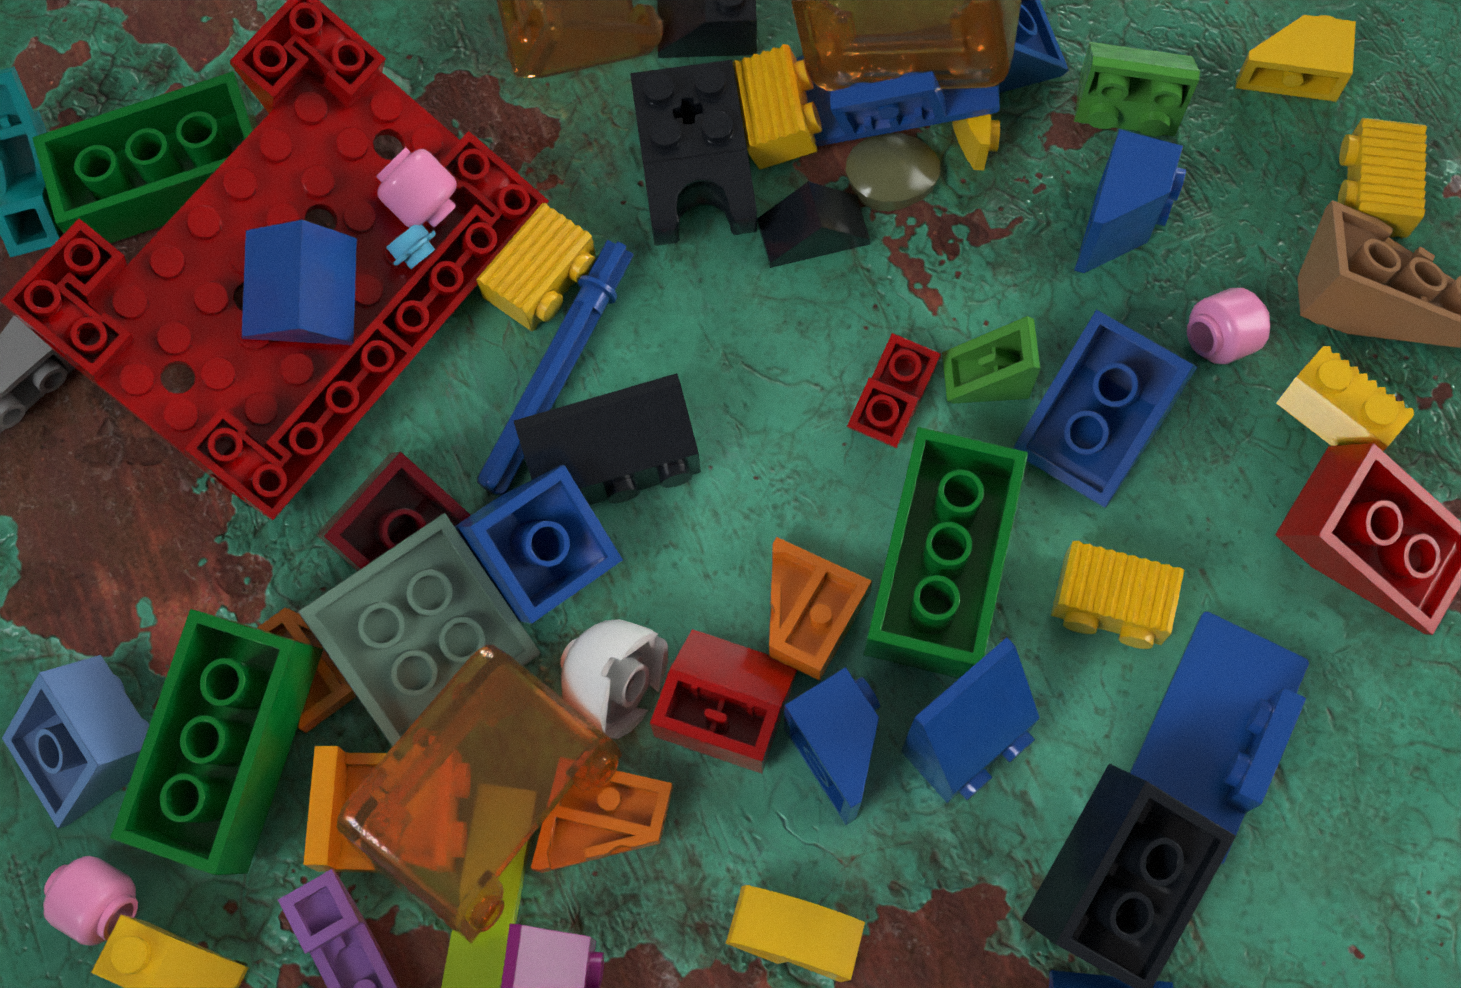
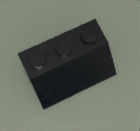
M657 0L658 58L757 54L756 0Z
M677 373L514 420L531 479L533 480L560 465H565L589 505L608 500L610 503L625 502L638 496L640 490L660 484L664 488L676 487L691 480L693 474L701 472L699 452Z
M1109 763L1024 914L1022 921L1054 944L1132 988H1153L1236 835L1146 780Z

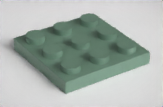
M445 513L297 611L397 754L404 752L541 654Z

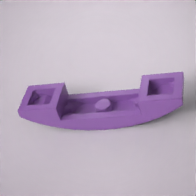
M334 869L325 872L278 899L304 953H310L327 988H401L368 924Z

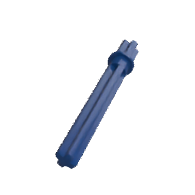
M607 240L588 275L580 277L578 281L579 292L477 477V483L488 492L496 495L505 494L525 459L514 420L552 409L608 303H615L618 297L615 290L634 257L633 253L626 250L627 246L617 241L615 244Z

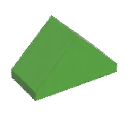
M1029 316L1023 317L943 351L942 359L947 401L956 404L1029 399L1040 372L1034 318Z

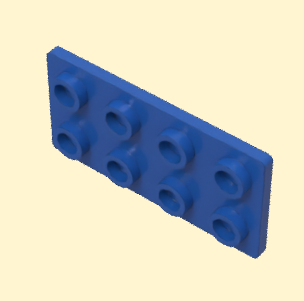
M992 18L978 19L796 58L797 61L806 60L813 80L814 89L806 91L808 103L814 102L821 121L822 132L814 134L817 147L993 114L1000 110L996 35Z
M1204 612L1197 621L1129 773L1146 780L1236 835L1245 813L1262 804L1306 701V698L1297 694V691L1308 668V660L1210 612ZM1229 848L1227 854L1225 855V857H1224V859H1223V861H1222L1221 864H1223V863L1225 862V860H1226V858H1227V855H1228V853H1229V851H1230V848Z

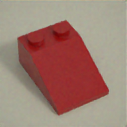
M1374 443L1328 446L1275 536L1315 570L1423 634L1433 635L1461 587V521Z

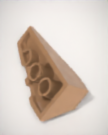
M1332 200L1325 208L1297 278L1300 316L1316 324L1325 325L1346 334L1461 348V276L1454 280L1443 273L1433 263L1435 255L1421 246L1413 253L1391 239L1389 236L1393 228L1381 220Z

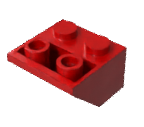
M692 629L670 667L650 721L653 735L656 738L762 774L798 670L770 657L768 654Z

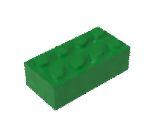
M232 71L34 136L32 139L56 225L65 233L80 218L105 240L113 243L164 226L258 125L252 106L235 73Z
M917 427L863 655L954 678L963 676L985 656L1028 452Z
M190 609L110 839L212 875L248 874L323 649L223 617Z

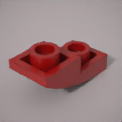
M892 333L872 378H868L847 428L897 449L938 366L941 353Z

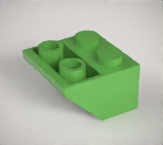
M1089 42L1080 72L1074 122L1086 123L1098 129L1120 128L1140 131L1144 135L1153 137L1162 135L1175 136L1199 82L1200 70L1192 56Z

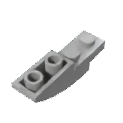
M15 315L0 334V433L16 425L32 405L46 393L59 388L64 383L67 375L75 369Z

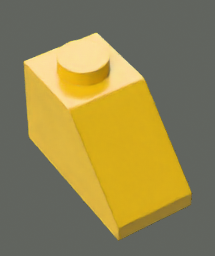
M1328 15L1301 16L1249 51L1236 78L1235 88L1337 102L1353 74L1356 21L1336 19Z
M120 915L91 973L123 988H239L249 967L152 923Z

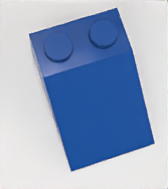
M1096 309L1012 449L1028 452L1027 461L1106 508L1170 413L1196 371L1197 366Z
M1006 637L916 715L901 752L947 804L959 793L966 800H969L993 778L986 770L1002 755L1009 763L1012 762L1035 741L1029 731L1040 717L1016 646Z

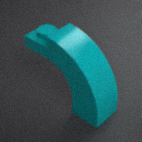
M15 66L0 70V236L10 258L52 247L64 234L56 225L32 139L34 136L46 133L47 130L39 110L33 111Z

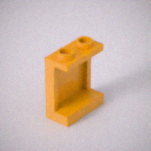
M315 746L303 865L318 872H327L334 869L335 872L457 874L458 859L466 858L468 848L467 823H460L462 800H469L471 796V765L464 764V757L453 748H444L443 754L348 753L339 746Z

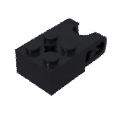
M732 60L630 73L654 245L678 243L680 240V218L688 209L700 204L712 205L723 211L732 234L755 233L757 231L756 201Z

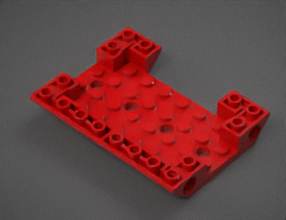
M287 0L230 60L231 66L269 114L128 264L124 254L79 218L0 300L10 312L53 351L229 492L272 521L478 284L476 279L542 203L547 204L549 202L547 198L470 131L459 140L382 73L386 58L320 0ZM382 135L395 137L401 143L402 148L406 147L411 153L418 149L429 151L455 178L457 184L455 192L449 198L456 207L436 227L433 228L427 221L422 224L429 233L433 230L435 231L436 235L429 242L436 250L412 269L404 261L395 266L393 262L396 259L386 248L408 230L409 227L379 199L377 194L378 187L382 182L376 176L392 161L382 158L374 149V140ZM315 209L328 211L335 219V231L357 238L354 343L352 345L242 339L243 311L235 304L234 296L240 288L244 287L246 230L305 220L306 215ZM172 365H184L193 372L195 381L188 391L172 393L161 382L163 372Z

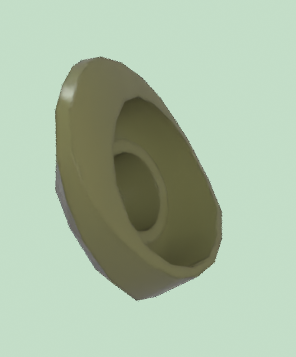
M892 132L867 137L854 146L846 161V174L854 195H857L858 200L864 206L877 211L890 212L917 203L932 192L940 176V160L935 152L920 139L903 133Z

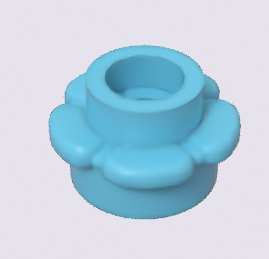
M422 224L411 226L386 247L396 259L393 264L398 266L404 261L410 269L416 266L436 250L429 242L436 235L435 231L433 230L429 233Z

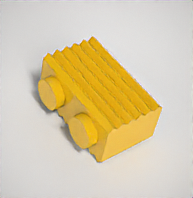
M782 44L780 48L773 47L771 51L763 50L760 55L753 54L751 58L744 57L741 61L734 60L733 68L747 151L758 169H764L817 152L814 134L822 132V126L814 102L808 103L806 91L814 89V85L806 60L797 61L790 46Z
M1362 118L1352 135L1346 134L1341 144L1339 163L1342 166H1348L1347 180L1345 179L1341 184L1338 203L1373 216L1392 227L1393 231L1390 237L1399 236L1401 239L1409 237L1423 219L1426 211L1424 209L1426 202L1424 199L1426 193L1424 188L1426 185L1425 168L1427 163L1425 159L1427 154L1425 151L1427 145L1425 142L1427 126Z
M542 203L476 279L482 297L530 331L536 330L539 323L542 321L549 322L555 317L562 306L563 294L568 292L570 285H573L575 282L578 283L580 277L588 275L596 260L592 235L588 231L583 230L579 225H575L572 220L566 219L563 214H559L554 208H550L546 203Z
M1323 346L1276 403L1331 446L1374 443L1382 451L1390 445L1414 416L1413 408H1405L1404 401H1396L1395 394H1386V388L1377 387L1376 380L1368 381L1367 373L1359 374L1358 366L1350 367L1349 360H1341L1340 353H1332L1331 346Z
M1072 541L1063 559L1051 616L1064 619L1063 626L1074 632L1095 634L1098 628L1120 634L1119 641L1130 647L1150 649L1154 643L1162 645L1172 633L1184 569L1172 567L1170 564H1161L1158 561H1150L1147 558H1138L1135 555H1127L1124 552H1116L1113 549L1106 550L1102 546L1095 547L1092 544Z

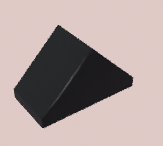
M809 181L757 218V225L770 268L870 245V237L857 195Z

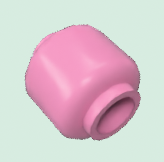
M405 147L376 176L382 182L377 191L379 199L409 228L413 225H421L425 221L434 228L456 207L449 199L456 190L455 178L425 149H418L411 153Z
M1229 288L1204 298L1194 305L1187 325L1188 341L1197 354L1214 364L1232 363L1264 347L1270 333L1269 312L1265 304L1253 292L1245 288Z
M84 856L72 861L68 865L58 867L50 875L44 887V894L46 896L43 903L45 919L51 926L82 945L94 946L107 941L120 915L135 918L138 910L136 886L133 880L127 874L102 859L93 856Z

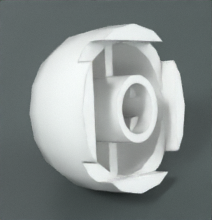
M620 619L605 620L595 624L584 631L577 639L572 640L564 649L560 664L562 668V696L575 718L588 728L598 733H603L610 738L619 739L630 733L644 719L648 710L637 708L649 685L659 693L668 665V644L666 640L658 637V633L647 627Z

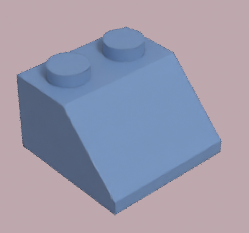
M98 655L39 672L2 739L57 829L71 824L130 782L149 728V723L141 718L126 695L121 680L112 673L102 656Z

